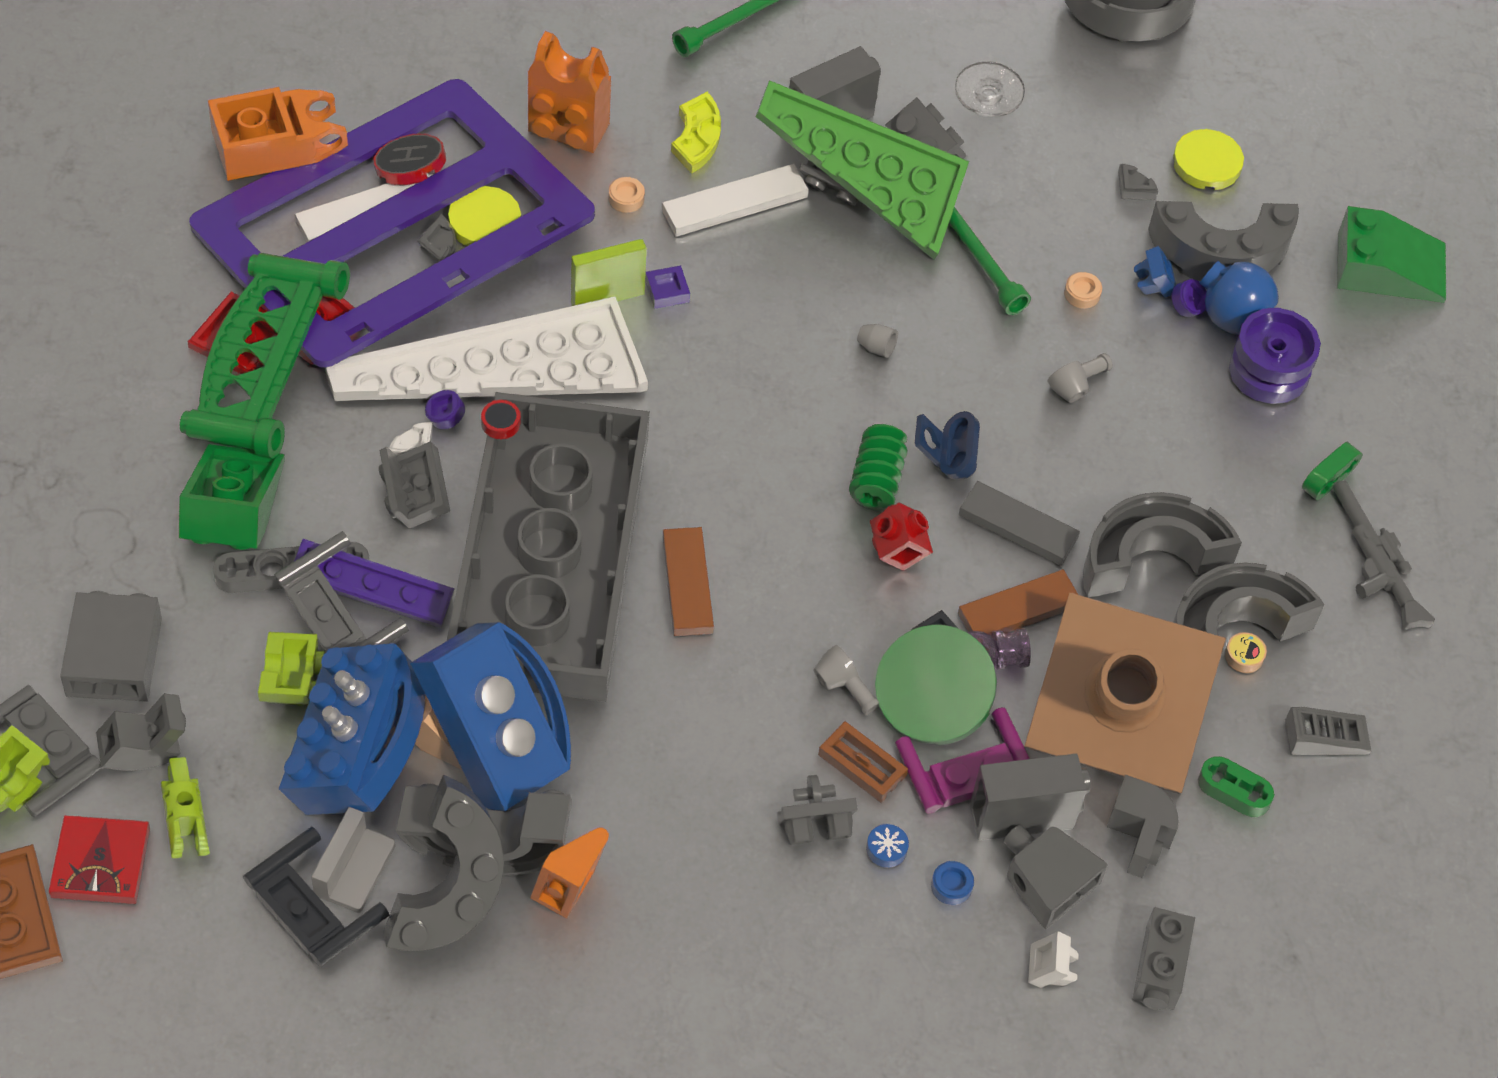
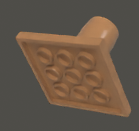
M1069 592L1024 748L1050 756L1077 753L1080 765L1124 777L1126 774L1151 783L1161 789L1181 794L1226 638Z

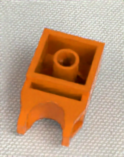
M545 31L538 43L535 59L528 70V132L567 144L575 149L594 153L610 124L611 76L609 75V68L600 49L591 47L588 57L585 59L575 58L562 49L558 38L553 33Z
M279 87L208 100L211 130L227 181L314 164L332 154L338 153L348 146L345 126L323 122L336 113L334 95L326 91L294 89L281 92ZM317 101L328 102V105L323 110H309L310 106ZM330 134H338L340 136L332 144L320 142V139Z

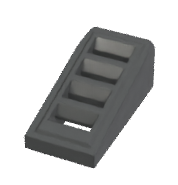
M1309 707L1290 708L1285 723L1291 755H1370L1371 745L1364 715ZM1306 728L1312 729V735L1306 733ZM1320 728H1326L1327 737L1321 736ZM1335 728L1341 729L1342 739L1336 738ZM1349 728H1356L1358 741L1351 740Z

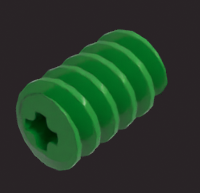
M874 424L863 432L862 443L858 451L859 455L856 458L852 480L849 485V492L851 497L863 507L884 511L887 507L895 505L896 498L894 496L898 493V483L901 481V471L904 469V459L908 452L905 445L907 435L894 426Z

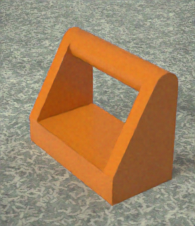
M602 827L596 828L550 852L542 865L530 898L567 919L595 872L609 838L608 831Z

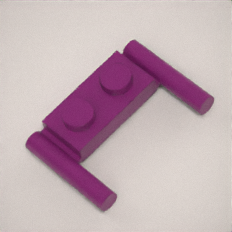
M1005 707L998 708L991 713L1004 741L1003 744L930 765L929 771L924 770L910 737H901L895 742V746L904 766L908 768V775L927 814L934 813L942 807L970 800L980 765L1030 759Z

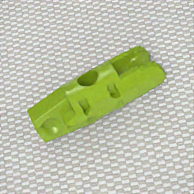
M186 757L170 758L167 769L168 781H161V791L171 857L182 858L184 844L181 836L194 834L195 850L198 856L209 855L210 851L198 778L190 779Z

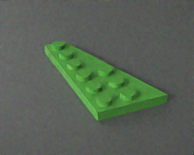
M769 80L755 117L931 258L935 259L939 254L969 161Z

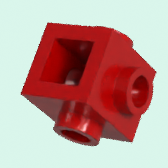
M898 502L887 507L881 514L870 520L873 533L872 543L878 552L879 560L904 571L933 553L927 531L929 524L926 517L920 511Z

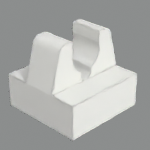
M1057 931L1031 944L1028 983L1043 988L1049 984L1065 986L1077 980V974L1069 971V963L1079 958L1078 952L1070 947V936Z

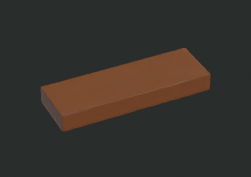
M702 527L663 529V545L674 636L713 634L714 622Z
M1062 569L961 605L958 609V615L968 633L981 643L1064 613L1069 592L1077 595L1078 593L1066 572Z

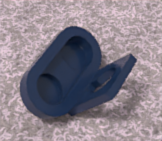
M963 411L952 416L945 424L942 432L924 414L917 416L914 443L950 479H966L972 476L977 468L980 423L972 413ZM925 429L929 432L932 442L936 445L935 448H931L927 444Z

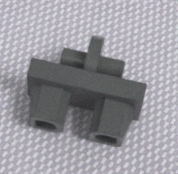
M808 775L807 788L793 789L794 801L809 800V804L785 806L781 808V811L777 812L779 825L785 824L790 845L814 841L811 822L813 820H826L828 840L851 837L852 815L858 809L856 798L822 802V798L836 796L835 785L820 786L817 775Z

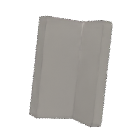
M349 807L311 876L313 891L321 899L357 913L361 912L395 848V840L367 829L364 812Z

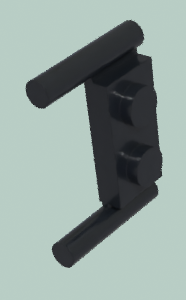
M311 826L244 874L243 879L256 892L257 898L308 956L311 955L315 963L322 967L389 917L390 914L387 908L379 902L348 926L344 927L339 919L289 865L291 861L321 840L317 830Z

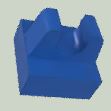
M1159 246L1146 250L1147 259L1134 266V272L1139 279L1148 276L1144 281L1137 283L1139 289L1144 295L1161 292L1164 298L1171 296L1176 286V281L1170 261Z

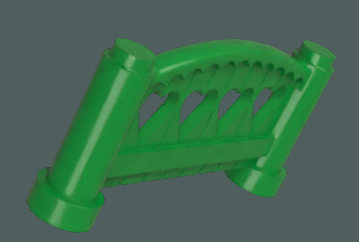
M266 253L253 254L250 257L248 274L254 277V279L236 300L217 332L203 372L199 406L197 409L183 412L179 424L181 433L186 434L190 438L252 449L258 456L276 458L279 455L284 443L285 428L281 420L272 419V416L322 297L341 300L348 290L350 269L345 262L329 260L324 264ZM270 290L279 291L290 303V305L265 313L259 312V307L265 303L264 296ZM257 321L266 322L277 334V336L252 344L245 342L246 338L252 334V324ZM244 352L252 353L264 365L262 368L241 375L232 374V370L239 365L237 362L239 355ZM229 384L239 385L251 398L227 407L218 406L219 401L225 397L224 389Z

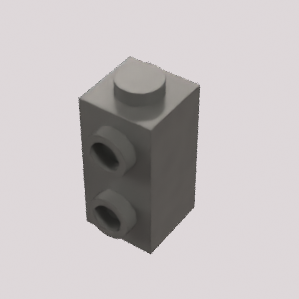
M1157 907L1153 908L1146 926L1132 1000L1143 1002L1145 1006L1155 1010L1175 1009L1182 993L1196 917Z

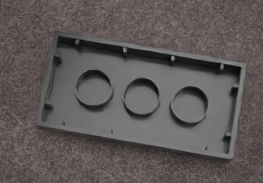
M495 392L494 400H507L518 407L521 425L519 431L508 439H494L487 435L447 641L474 624L500 622L518 633L539 654L553 676L561 696L606 702L647 449L650 411ZM516 656L533 693L540 694L531 674Z

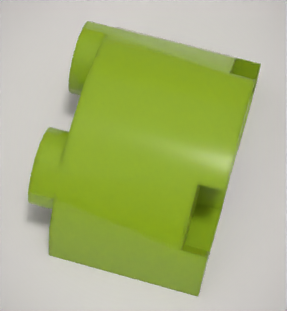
M268 632L264 671L261 672L258 689L260 702L292 705L309 704V694L316 684V675H319L322 667L321 660L325 654V651H318L317 634Z
M13 725L5 733L0 734V813L7 808L16 812L24 806L42 784V781L37 778L42 765L46 766L50 763L48 753Z

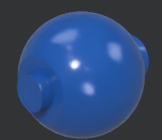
M1217 261L1199 283L1207 289L1205 307L1210 319L1217 327L1230 334L1238 335L1241 325L1249 315L1261 309L1275 308L1279 301L1277 285L1272 276L1262 267L1250 262H1235L1233 265L1225 267Z

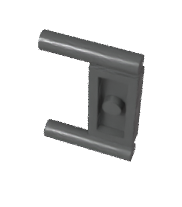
M343 531L274 574L311 633L317 634L318 643L325 653L328 649L335 647L390 644L409 631L407 625L400 617L366 639L319 569L318 565L351 545L350 540Z
M27 685L0 704V724L5 722L8 727L13 725L48 753L50 763L45 767L57 779V781L24 804L32 817L40 814L102 769L101 762L95 755L90 753L89 747L39 693L36 694L30 685Z

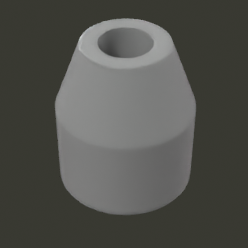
M867 324L860 328L857 341L869 352L888 358L895 349L898 331L881 324Z

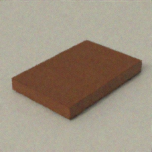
M33 844L0 853V979L63 962Z

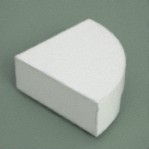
M432 422L415 424L412 429L400 436H396L390 445V450L398 456L430 442L433 431Z

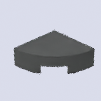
M1120 164L1118 176L1121 199L1156 200L1158 188L1153 179H1148L1138 172V168L1135 166Z
M441 214L417 242L436 259L441 261L454 254L456 236L449 221Z

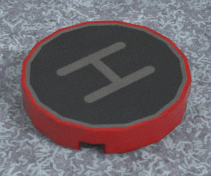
M411 134L396 138L381 147L374 156V167L377 176L380 179L384 177L386 183L392 185L420 183L428 178L427 173L435 170V174L438 173L446 162L443 142L429 134Z

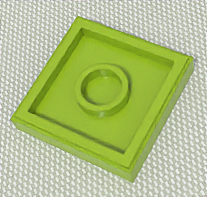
M643 239L572 256L571 305L575 306L610 297H616L618 302L645 295L647 248Z

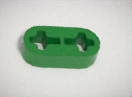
M1348 441L1343 443L1311 471L1304 480L1302 489L1317 501L1333 489L1336 483L1344 480L1356 468L1363 454Z
M1221 756L1207 759L1203 763L1198 776V785L1205 794L1249 817L1264 815L1269 810L1275 795L1272 785L1265 778ZM1216 772L1224 775L1219 783L1212 780ZM1253 791L1260 794L1256 802L1248 799Z

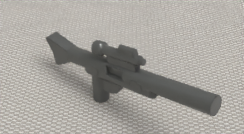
M1345 480L1336 483L1333 489L1354 524L1355 528L1352 530V533L1367 557L1362 566V572L1366 580L1356 585L1357 594L1361 598H1366L1383 588L1387 592L1392 591L1401 607L1403 629L1407 630L1414 627L1431 628L1435 618L1414 600L1399 572L1403 575L1410 573L1412 567L1408 561L1404 560L1398 547L1401 544L1395 533H1389L1385 528H1381L1380 536H1378L1348 483Z

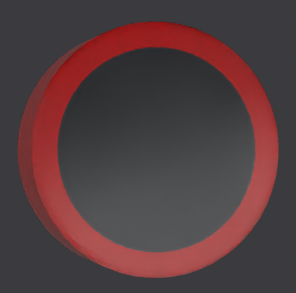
M494 400L483 408L481 412V426L489 437L500 440L508 439L514 436L520 429V411L514 403L507 400Z

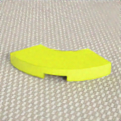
M708 91L679 106V116L684 122V130L681 136L671 143V152L691 174L699 170L711 159L720 140V112Z

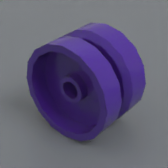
M1266 308L1249 315L1241 325L1237 343L1231 355L1229 371L1232 381L1242 393L1256 401L1269 404L1287 403L1299 397L1309 383L1312 369L1315 367L1319 356L1321 342L1317 330L1308 319L1287 309Z

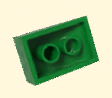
M1348 206L1338 231L1337 289L1445 303L1446 243L1385 211Z
M208 444L179 496V538L192 540L197 544L217 543L230 545L239 550L257 549L267 529L285 462V454L279 453L276 458L258 456L254 450Z

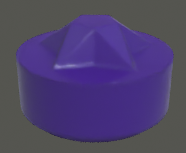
M1195 279L1178 283L1172 292V302L1175 309L1180 315L1187 318L1202 314L1206 310V289Z
M442 390L428 400L425 406V414L434 427L449 429L462 420L465 414V404L456 392Z

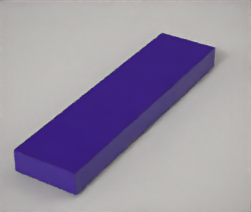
M302 539L294 561L321 544ZM343 551L338 552L318 565L336 594L442 628L454 595L455 588Z

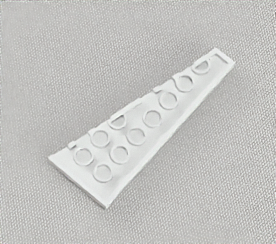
M616 297L350 356L331 367H325L335 401L431 398L442 390L454 391L459 397L495 396V392L525 396L648 391L647 377Z

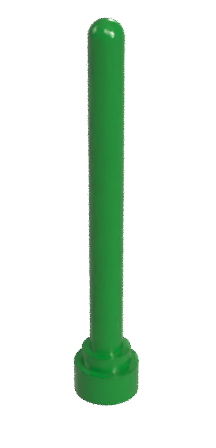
M750 0L698 28L685 26L673 32V45L682 57H688L699 51L705 39L780 0Z
M954 207L949 224L999 290L998 302L1008 315L1020 313L1029 305L1031 296L1023 285L1017 284L1014 281L1010 282Z

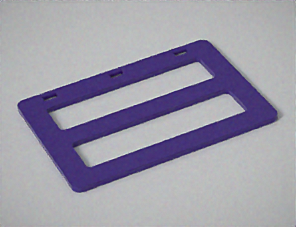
M451 79L348 132V146L338 153L332 154L314 164L271 172L196 211L191 215L189 222L191 231L233 277L246 288L254 279V277L248 274L249 259L253 254L258 255L261 252L238 229L240 226L375 156L377 151L386 143L402 136L417 134L445 118H454L484 148L283 256L324 264L329 260L344 262L506 174L513 175L543 204L332 321L324 320L316 312L301 350L315 365L331 367L591 223L595 218L594 204L470 85L460 79ZM339 137L327 144H332L339 139ZM553 223L559 227L546 235H543L541 230ZM459 275L465 278V280L451 288L447 285V282ZM270 290L265 294V303L261 307L268 312L290 305V303L279 291ZM364 328L369 332L355 341H352L349 337Z

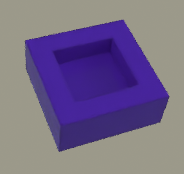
M681 265L646 272L645 282L654 309L690 303L691 293Z

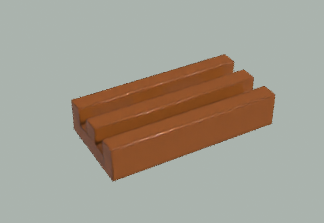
M846 721L819 747L818 755L880 803L886 799L889 792H892L897 787V783L899 781L902 782L907 776L908 768ZM845 738L852 745H854L856 748H858L860 751H862L864 754H866L868 757H870L872 760H874L876 763H878L881 767H883L892 775L888 777L885 773H883L881 770H879L877 767L871 764V761L868 758H866L861 753H857L856 751H854L852 748H850L848 745L842 742L841 739Z

